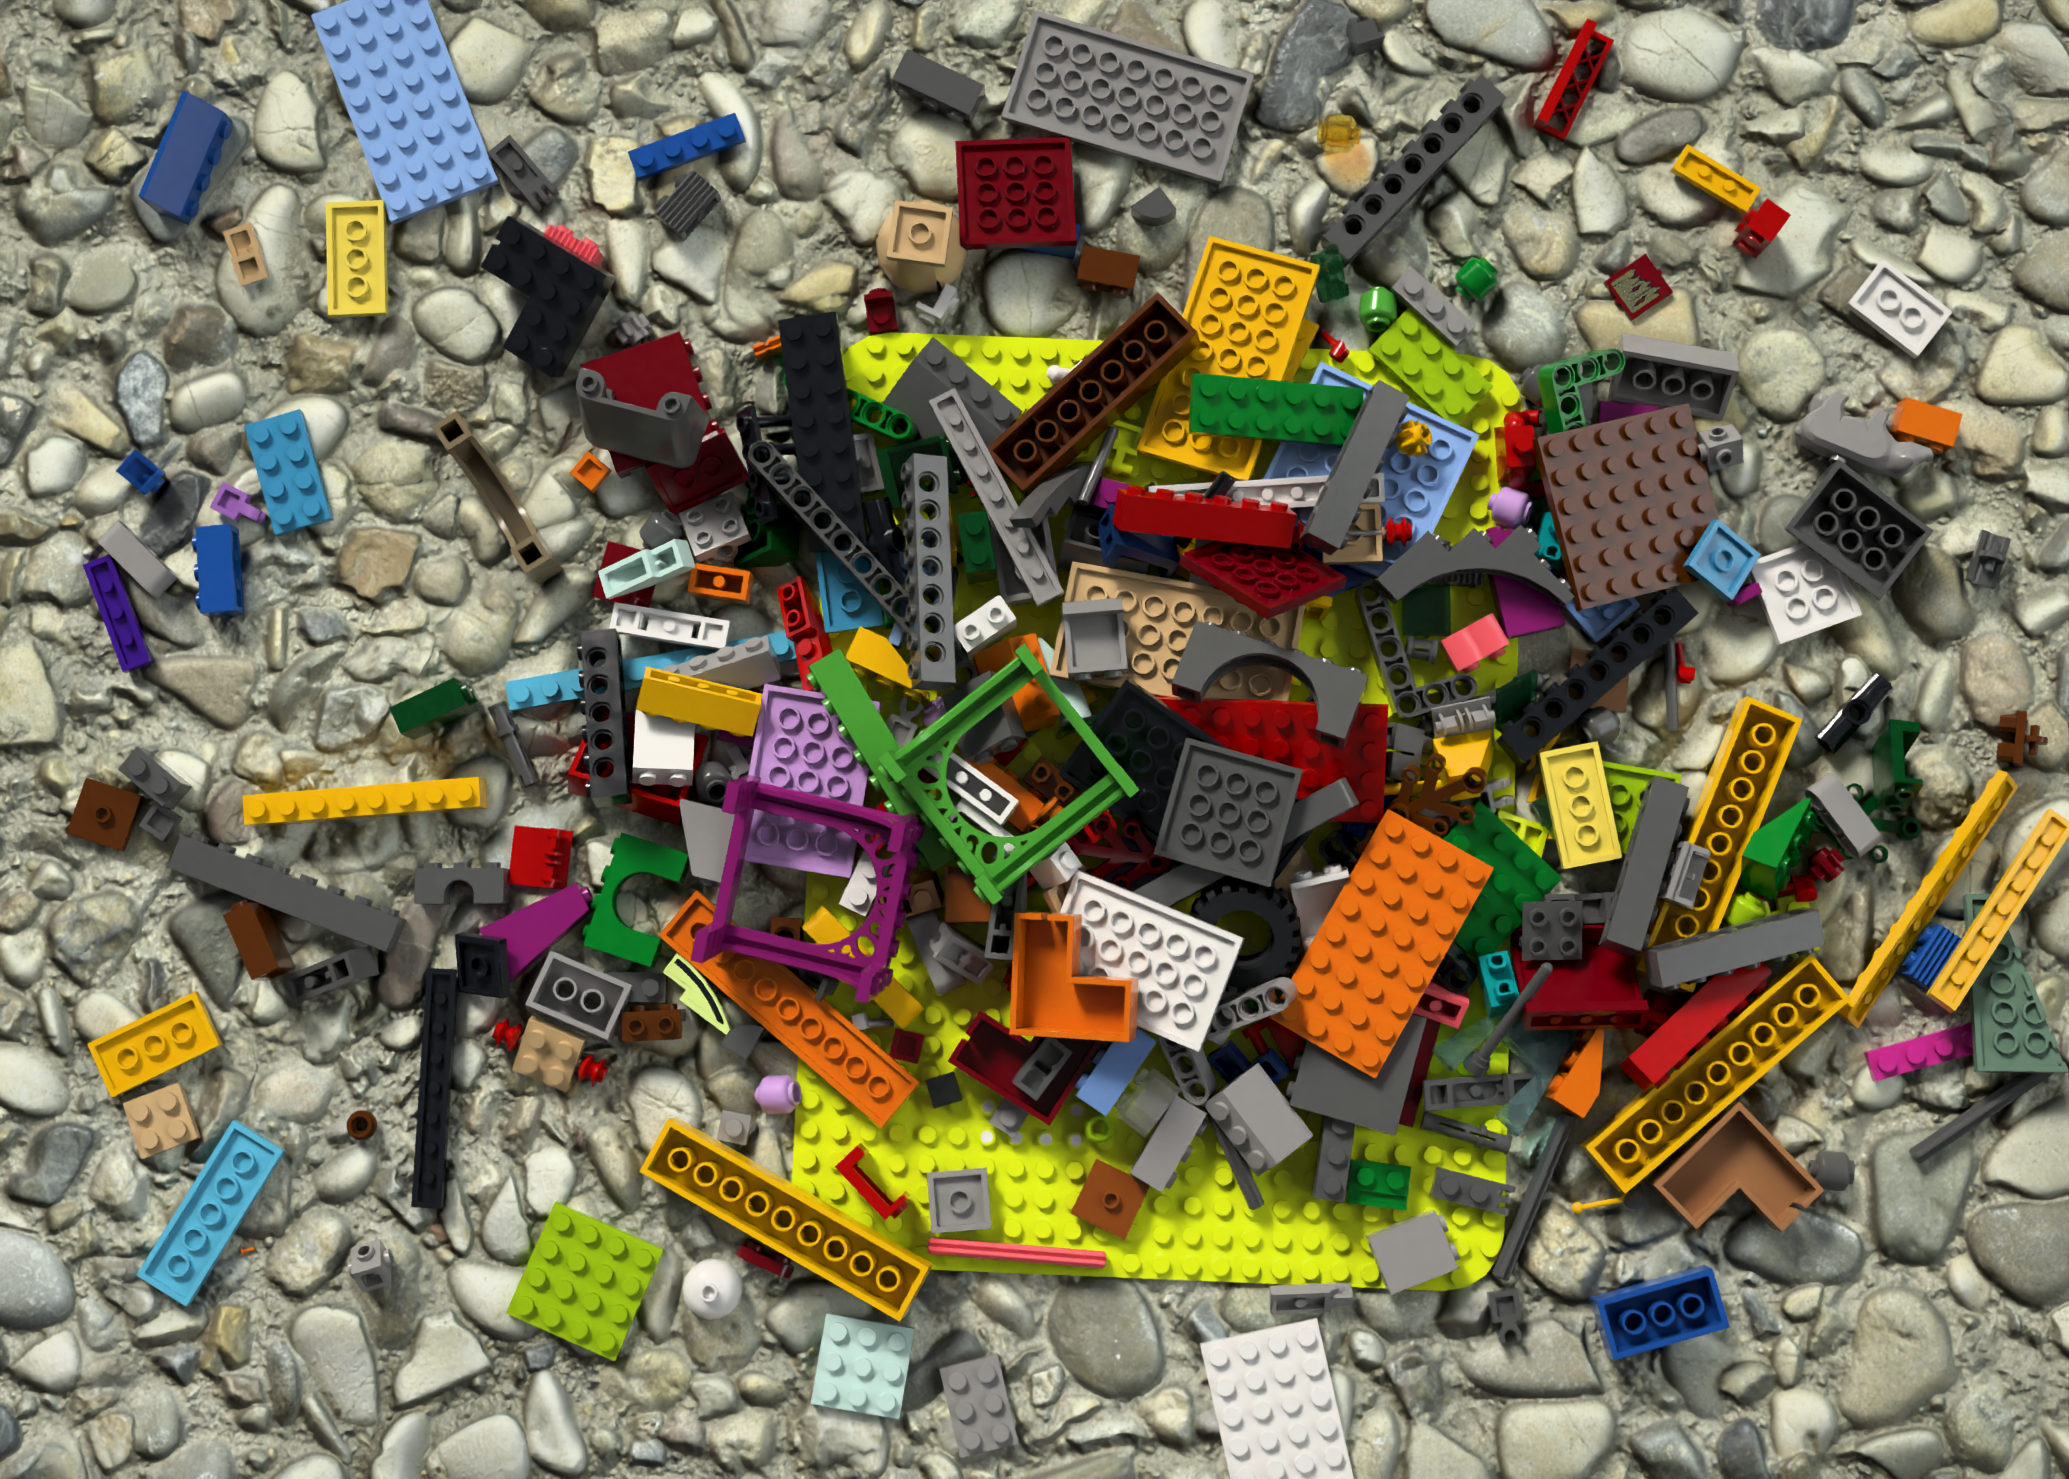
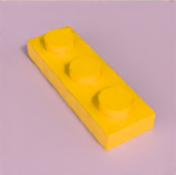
M1688 144L1670 170L1673 174L1742 215L1748 212L1762 189Z

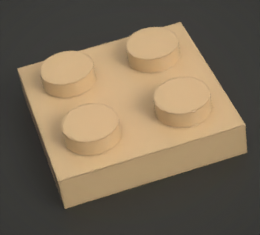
M177 1082L122 1103L141 1159L149 1158L201 1138L182 1082Z

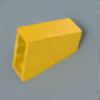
M1491 729L1432 739L1433 754H1441L1446 759V766L1439 773L1444 786L1461 779L1471 767H1479L1488 774L1493 759ZM1434 760L1435 767H1440V763ZM1472 775L1475 781H1481L1477 775ZM1463 791L1449 799L1452 802L1480 797L1482 792L1471 794Z

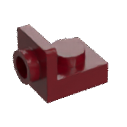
M876 288L870 290L869 294H864L869 334L898 332L892 291H886L885 288Z

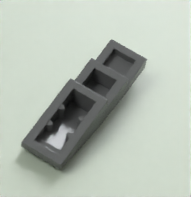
M1094 461L1076 462L1057 471L1042 482L1024 499L1009 520L1013 527H1037L1044 516H1056L1063 505L1076 504Z

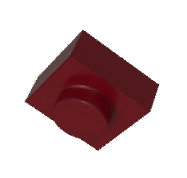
M895 1028L889 1055L894 1059L918 1064L925 1035Z

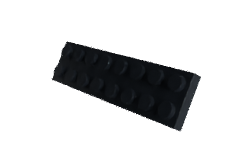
M835 311L778 320L798 473L864 546H867V530L838 314ZM801 493L803 507H806L810 504V498L805 493ZM818 515L814 518V524L819 529H827L830 526V520L825 515ZM806 527L809 553L828 551ZM841 536L834 540V546L837 550L850 548V542L847 538Z

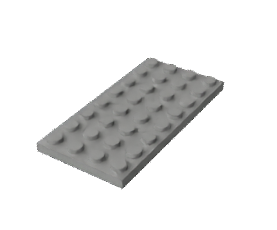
M1035 10L1001 120L1057 137H1070V141L1221 185L1254 75Z

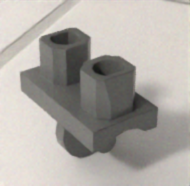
M1981 530L1965 580L1995 589L2003 564L2006 561V554L2011 539Z

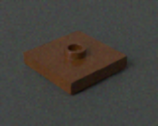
M86 778L66 834L125 852L144 796Z

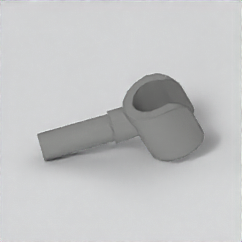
M866 1012L851 1016V1022L859 1030L894 1026L893 1019H874L868 1021Z

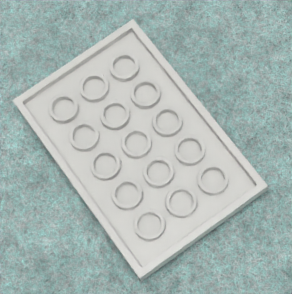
M1076 870L1060 913L1082 914L1079 975L1139 978L1137 1026L1197 1052L1201 1051L1245 938L1090 874Z
M1316 1317L1200 1343L1230 1479H1354Z

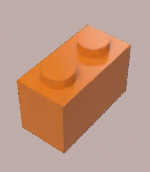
M1906 397L1897 403L1890 434L1893 438L1897 439V442L1917 443L1930 448L1933 454H1942V452L1944 453L1954 447L1963 414Z
M695 563L696 568L691 570L688 593L692 597L743 605L750 604L754 576L750 571Z

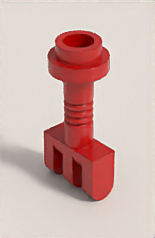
M1791 875V883H1788L1784 891L1779 890L1777 894L1794 895L1796 902H1810L1818 897L1810 875ZM1754 893V894L1757 895L1759 898H1761V899L1763 898L1762 895H1759V894H1757V893Z

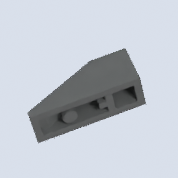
M1026 873L1006 888L1003 898L992 905L984 958L995 967L1012 968L1015 912L1027 911Z
M369 946L345 951L284 977L291 1003L295 1005L379 975L372 948Z

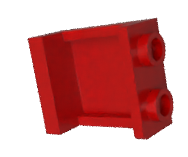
M860 1143L835 1167L884 1220L890 1215L895 1219L908 1207L909 1203L906 1200L910 1194L905 1191L896 1201L892 1202L857 1165L869 1152Z

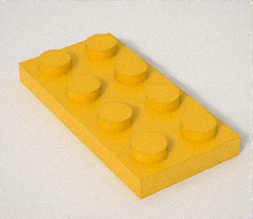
M194 992L87 1045L111 1098H114L223 1044L199 992Z

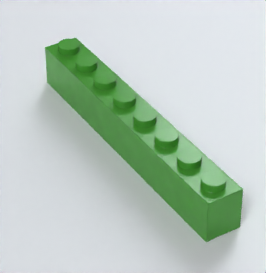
M840 648L808 666L807 669L810 673L806 677L815 691L820 688L826 698L821 701L830 716L834 714L837 716L841 725L837 726L840 734L846 742L851 739L857 749L853 752L857 762L861 767L865 765L868 767L872 774L868 778L877 793L882 791L888 800L884 803L887 811L902 816L910 812L920 815L923 812L916 802L911 805L901 793V790L905 787L901 783H896L895 780L888 782L878 769L882 765L878 760L879 757L887 751H894L896 753L901 748ZM921 818V823L925 824L921 841H916V848L919 851L918 862L923 869L928 867L930 871L934 872L957 858L958 855L954 850L948 852L938 839L942 834L935 826L930 829Z

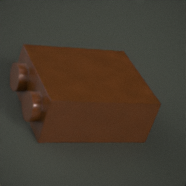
M243 900L230 907L231 911L223 915L251 980L270 981L295 969V965L268 906L256 903L255 901L248 903L247 900Z

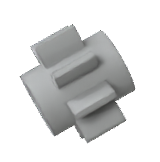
M633 311L623 315L616 323L619 329L615 331V334L624 346H627L629 343L632 347L643 344L651 336L647 330L651 329L652 326L643 313L636 316Z

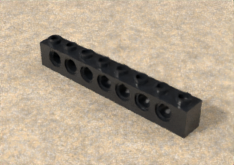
M1676 587L1668 593L1665 590L1658 593L1650 601L1653 604L1650 609L1645 611L1641 608L1629 619L1632 623L1625 630L1621 626L1607 637L1610 641L1609 644L1604 648L1600 645L1596 646L1586 655L1589 660L1582 667L1578 663L1575 664L1564 674L1567 679L1561 685L1554 682L1542 693L1545 698L1537 704L1533 700L1521 711L1524 716L1515 723L1511 719L1498 730L1502 735L1496 742L1519 768L1699 614ZM1654 614L1662 615L1666 620V625L1657 624L1654 620ZM1638 632L1642 634L1645 643H1636L1632 633ZM1611 651L1620 652L1623 655V662L1614 661L1611 657ZM1589 669L1598 670L1602 677L1601 681L1593 680L1589 675ZM1567 688L1577 689L1580 693V699L1574 700L1570 698L1567 694ZM1552 706L1556 708L1558 718H1550L1545 712V707ZM1527 724L1532 725L1536 729V737L1527 736L1524 733L1523 726Z

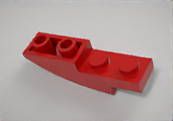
M798 576L777 587L786 638L794 642L803 690L821 692L820 688L815 691L809 683L806 675L810 672L807 668L832 653L833 650L829 636L825 633L824 621L815 599L804 578Z

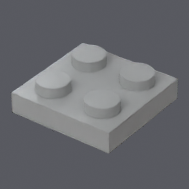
M987 1167L927 1172L932 1234L992 1228Z

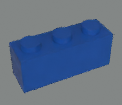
M231 524L195 527L196 536L192 537V546L194 552L197 553V564L194 565V576L196 581L199 582V593L196 594L197 609L200 610L201 614L209 618L244 615L239 529Z

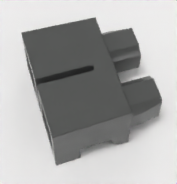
M1388 723L1386 751L1391 752H1386L1385 780L1402 783L1401 773L1408 765H1415L1420 769L1421 777L1418 781L1425 780L1427 768L1425 764H1420L1421 755L1429 753L1432 749V738L1424 735L1425 730L1400 723ZM1407 772L1408 777L1415 778L1412 772Z

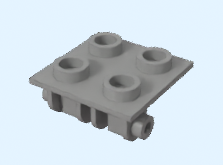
M1489 696L1431 708L1435 739L1491 729L1493 748H1495L1493 722H1496L1494 711L1491 710Z

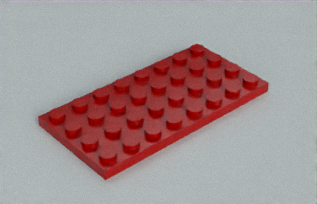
M1155 696L1231 750L1304 770L1297 796L1301 799L1346 777L1360 804L1330 821L1380 823L1384 811L1388 704H1361L1344 750L1315 741L1318 723L1315 702L1203 698L1201 704L1181 697Z

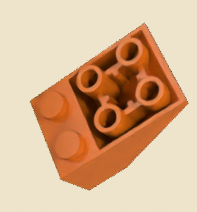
M1578 1029L1574 1036L1577 1042L1572 1050L1567 1049L1558 1062L1561 1065L1556 1075L1551 1074L1542 1087L1545 1090L1542 1095L1543 1098L1573 1117L1584 1119L1600 1093L1604 1029Z

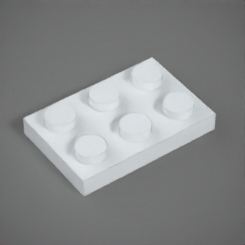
M1884 259L1879 262L1846 304L1848 309L1914 359L1919 356L1952 314L1950 309Z

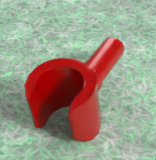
M1322 330L1320 336L1332 347L1328 354L1336 362L1343 363L1350 353L1349 350L1346 349L1342 341L1335 340L1326 330Z
M1681 642L1675 643L1677 682L1691 684V681L1695 678V668L1685 666Z

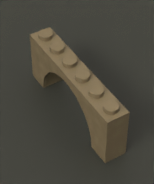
M458 411L433 425L432 428L445 449L467 475L495 517L511 546L510 551L524 573L540 585L562 571L563 568L473 427Z

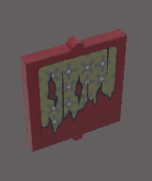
M1646 254L1604 282V285L1615 298L1614 303L1620 305L1630 321L1673 293L1661 276L1662 271L1656 269Z

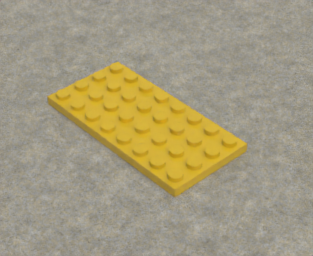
M1209 236L1182 317L1197 331L1201 343L1160 380L1137 447L1138 453L1217 476L1220 472L1225 471L1234 477L1235 481H1248L1251 479L1263 440L1189 434L1191 375L1199 373L1283 381L1320 272V265Z

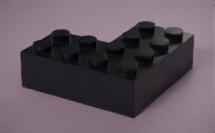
M507 216L496 237L500 243L499 245L492 244L481 268L529 296V299L502 348L546 375L562 378L617 277L521 218Z

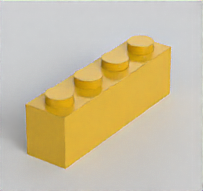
M646 666L636 710L652 717L659 715L670 717L678 723L691 722L700 724L701 727L708 730L721 729L729 731L730 734L738 737L746 735L753 737L761 707L762 694Z

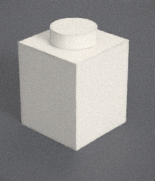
M1065 842L1029 871L1044 890L1067 882L1082 864L1067 842Z

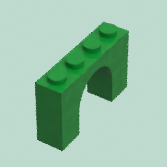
M621 832L620 838L616 837L611 847L610 854L614 855L611 865L605 866L601 876V882L604 883L601 894L597 893L593 899L591 910L595 912L591 922L587 921L584 926L582 938L585 941L583 945L655 968L664 940L627 926L619 916L617 896L622 885L628 879L643 873L655 874L683 884L690 865L689 856L687 853Z

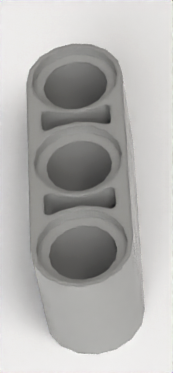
M117 520L97 540L147 592L157 599L178 579V576L120 520Z
M1827 773L1804 791L1806 798L1811 799V806L1852 858L1859 859L1882 841L1877 828L1844 784L1834 774Z
M932 909L905 917L938 995L941 996L966 985L961 974L933 958L934 952L930 948V940L933 939L938 942L941 938V933H939L938 929L941 923L935 910Z

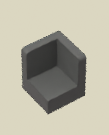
M1355 17L1348 20L1346 33L1354 56L1382 48L1385 35L1383 31L1378 32L1374 18L1359 23L1356 22Z

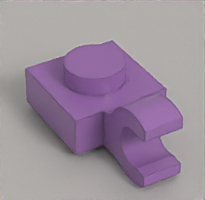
M225 482L222 483L210 505L211 509L237 522L244 515L262 525L267 517L266 513L249 505L252 496Z

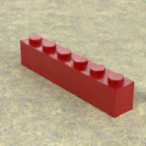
M1129 485L1127 489L1118 488L1113 524L1118 530L1291 549L1297 514L1288 508L1286 503L1272 501L1270 505H1261L1260 501L1250 498H1243L1242 502L1231 501L1232 498L1223 495H1214V499L1203 498L1202 494L1196 492H1185V496L1174 495V491L1168 489H1157L1156 493L1146 492V488Z
M1760 962L1761 966L1757 968L1743 969V967L1734 969V973L1731 975H1715L1619 1066L1644 1092L1652 1086L1659 1089L1670 1078L1667 1072L1672 1067L1676 1070L1680 1069L1690 1059L1687 1053L1692 1048L1696 1051L1700 1050L1710 1040L1706 1035L1712 1029L1716 1033L1729 1022L1726 1016L1731 1011L1735 1014L1740 1012L1749 1003L1745 998L1751 992L1756 996L1768 985L1765 979L1772 971L1763 962Z

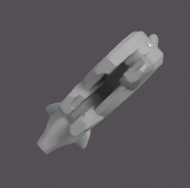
M1837 391L1830 396L1819 393L1814 395L1808 405V415L1801 419L1799 425L1794 430V435L1802 446L1829 458L1830 464L1839 459L1848 467L1864 473L1885 474L1894 479H1899L1908 474L1918 464L1925 461L1933 462V452L1930 448L1913 442H1897L1890 434V428L1893 426V423L1888 420L1889 413L1875 409L1867 422L1852 416H1842L1843 406L1849 397Z

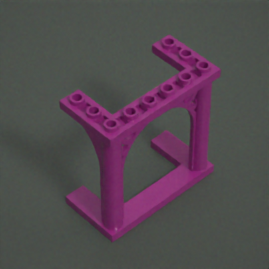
M752 775L728 781L722 812L735 814L713 922L697 930L691 961L704 963L723 951L733 952L837 978L857 989L856 1001L868 1003L878 996L879 993L883 992L885 986L889 987L892 981L893 969H889L891 958H896L900 941L895 939L898 928L902 929L905 921L906 911H902L904 899L908 900L911 893L912 882L908 881L910 870H915L918 861V853L914 852L916 841H921L924 833L925 824L921 823L920 815L910 812L902 816L761 783V777ZM755 809L839 829L853 837L864 848L875 870L877 891L870 915L856 932L837 942L814 944L731 924ZM866 834H870L872 837H875V834H879L881 837L877 838L873 844L867 842ZM885 842H889L887 851L895 852V854L889 859H880L876 854L878 847ZM895 863L894 867L889 870V874H892V876L885 877L883 874L884 866ZM881 896L887 898L886 904L880 903L879 899ZM873 922L880 924V927H877L879 938L871 932ZM860 936H866L872 941L874 945L873 955L868 956L860 951L857 942ZM850 945L851 952L855 957L849 956L850 952L842 953L843 947Z

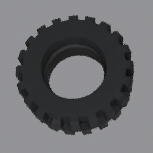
M1232 876L1229 880L1223 878L1216 881L1214 886H1208L1203 889L1201 896L1196 898L1192 904L1189 916L1216 926L1222 916L1229 912L1247 910L1262 916L1271 927V941L1264 950L1248 956L1238 955L1225 991H1229L1230 987L1237 988V993L1245 991L1246 988H1252L1279 978L1281 974L1286 976L1291 970V963L1297 959L1300 945V917L1297 916V908L1294 902L1288 900V893L1282 887L1276 889L1274 881L1271 887H1267Z

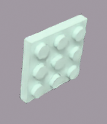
M827 1312L811 1404L899 1419L915 1327Z

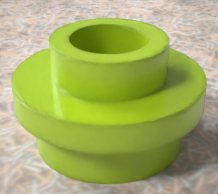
M1101 1113L1090 1115L1084 1124L1085 1135L1094 1143L1106 1142L1111 1138L1114 1131L1112 1120ZM1097 1122H1101L1105 1126L1104 1131L1100 1134L1093 1131V1126Z

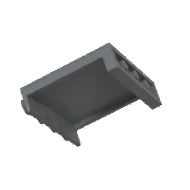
M1413 1014L1410 1016L1375 1079L1302 1037L1301 1040L1307 1042L1304 1053L1297 1052L1293 1069L1299 1070L1296 1082L1289 1081L1285 1098L1291 1099L1289 1105L1395 1136L1427 1018Z

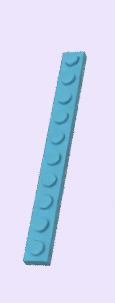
M785 631L767 634L780 663L797 660L794 642L786 638ZM751 638L729 641L727 646L734 647L745 643ZM696 647L624 660L625 691L641 688L646 666L662 670L668 665L682 664L696 656H706L718 652V650ZM583 668L505 682L509 710L514 712L584 698V688L580 687L578 676L579 671L583 670ZM600 687L595 694H603L608 687Z

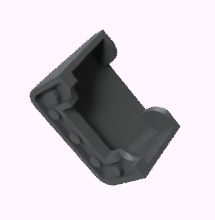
M581 367L576 381V391L585 437L593 446L676 469H686L694 464L710 418L692 396L679 392L667 393L660 399L656 411L614 400L616 393L606 388L603 376L596 371Z

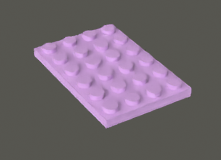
M764 684L749 775L761 777V783L864 806L870 771L866 765L861 767L854 757L853 752L857 749L851 739L846 742L840 734L837 726L841 725L837 716L835 714L830 716L821 702L826 699L823 693ZM872 701L880 714L882 703ZM755 809L744 861L851 878L858 842L847 833L833 827Z

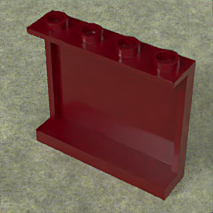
M680 331L580 364L582 368L596 371L603 376L606 388L616 393L614 397L616 401L656 411L660 399L665 394L679 392L692 396L708 416V410L712 409L708 393H702L699 383L704 382L699 366H693L690 356L695 355L690 339H684ZM709 419L704 436L720 429L716 419ZM609 451L615 471L620 478L632 475L631 470L643 467L646 463L650 462Z
M1582 924V959L1522 961V948H1519L1522 926H1518L1514 930L1510 938V952L1519 995L1543 963L1548 962L1553 966L1552 973L1533 999L1525 1003L1524 1011L1521 1014L1523 1030L1645 1028L1649 1007L1647 1000H1642L1634 959L1598 946L1604 925Z

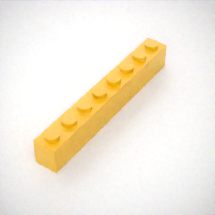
M480 777L242 795L244 825L251 827L488 809L486 780Z

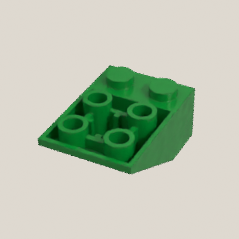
M1805 798L1753 833L1742 854L1741 888L1775 900L1779 890L1784 891L1790 879L1788 872L1791 867H1797L1801 857V851L1799 850L1802 844L1807 845L1813 832V828H1810L1814 812L1810 811V798Z

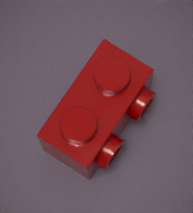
M1767 198L1757 210L1752 208L1744 216L1734 230L1738 235L1733 240V243L1737 245V249L1742 254L1749 257L1753 256L1756 259L1773 241L1791 215Z

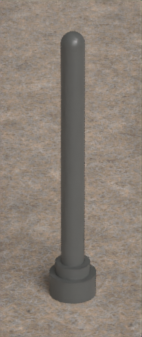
M1546 962L1541 965L1481 1049L1470 1052L1466 1057L1463 1065L1472 1075L1482 1077L1489 1069L1491 1054L1522 1014L1525 1003L1533 999L1553 971L1552 964Z

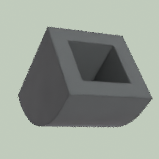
M1159 186L1131 206V215L1142 224L1159 226L1173 220L1177 209Z
M754 1024L736 1027L725 1036L720 1045L748 1060L765 1033L766 1028Z

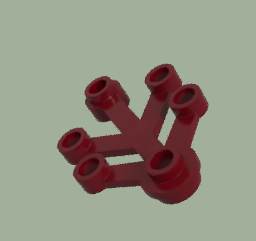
M1100 814L1095 818L1093 826L1097 833L1105 836L1111 846L1080 842L1076 834L1066 841L1073 846L1071 850L1075 855L1081 854L1108 859L1096 868L1085 871V873L1096 876L1099 879L1104 878L1126 862L1138 863L1126 873L1116 874L1112 879V884L1114 885L1119 880L1126 881V885L1121 887L1126 890L1130 889L1132 882L1147 872L1160 874L1166 871L1171 861L1169 858L1154 854L1156 845L1151 844L1142 832L1139 821L1133 818L1127 819L1123 823V833L1127 838L1134 839L1141 851L1128 848L1111 825V819L1106 814ZM1104 820L1108 824L1106 827L1100 828L1097 826V823ZM1129 825H1135L1137 830L1128 832L1126 828ZM1154 857L1161 859L1158 864H1152L1150 861Z

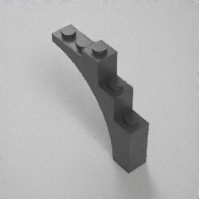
M1522 525L1512 532L1496 549L1491 545L1493 544L1492 539L1484 531L1480 530L1478 532L1475 528L1450 551L1445 548L1447 544L1438 534L1434 533L1432 535L1427 531L1374 582V585L1393 605L1411 591L1433 580L1456 574L1470 573L1499 575L1524 583L1545 595L1560 609L1575 597L1571 593V586L1564 579H1557L1550 572L1552 568L1549 563L1542 557L1537 558L1534 555L1541 547L1538 543L1539 537L1533 530L1528 527L1524 528Z

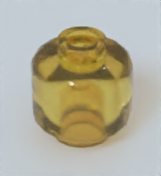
M1329 114L1325 117L1324 121L1319 122L1317 143L1321 144L1326 152L1349 153L1354 144H1359L1361 127L1356 126L1355 119L1350 115Z

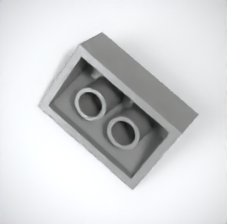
M550 950L525 1006L532 1012L607 1044H611L621 1022V1012H625L633 986Z
M1259 1063L1218 1089L1203 1104L1257 1176L1277 1165L1313 1136L1312 1132L1292 1106L1289 1105V1102Z

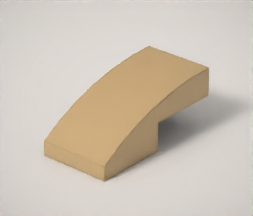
M249 222L223 231L232 256L231 262L240 285L245 286L269 278L266 262L253 224Z

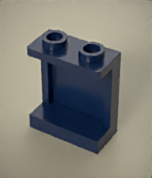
M1109 505L1097 524L1103 564L1114 567L1121 555L1157 565L1160 577L1169 579L1173 573L1178 571L1180 556L1178 555L1177 545L1172 541L1173 536L1118 530L1113 524L1115 505Z

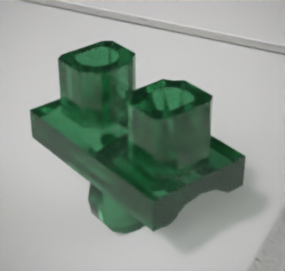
M1331 244L1324 250L1310 253L1311 263L1320 265L1319 275L1315 284L1319 302L1324 304L1333 299L1339 300L1348 296L1350 292L1345 281L1343 258L1340 257L1338 245Z

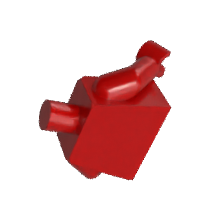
M1525 410L1524 412H1509L1504 417L1503 423L1505 427L1494 428L1498 483H1508L1512 489L1527 493L1531 500L1546 497L1542 480L1534 482L1529 480L1536 467V455L1532 441L1534 439V427H1542V423H1539V413H1542V411Z

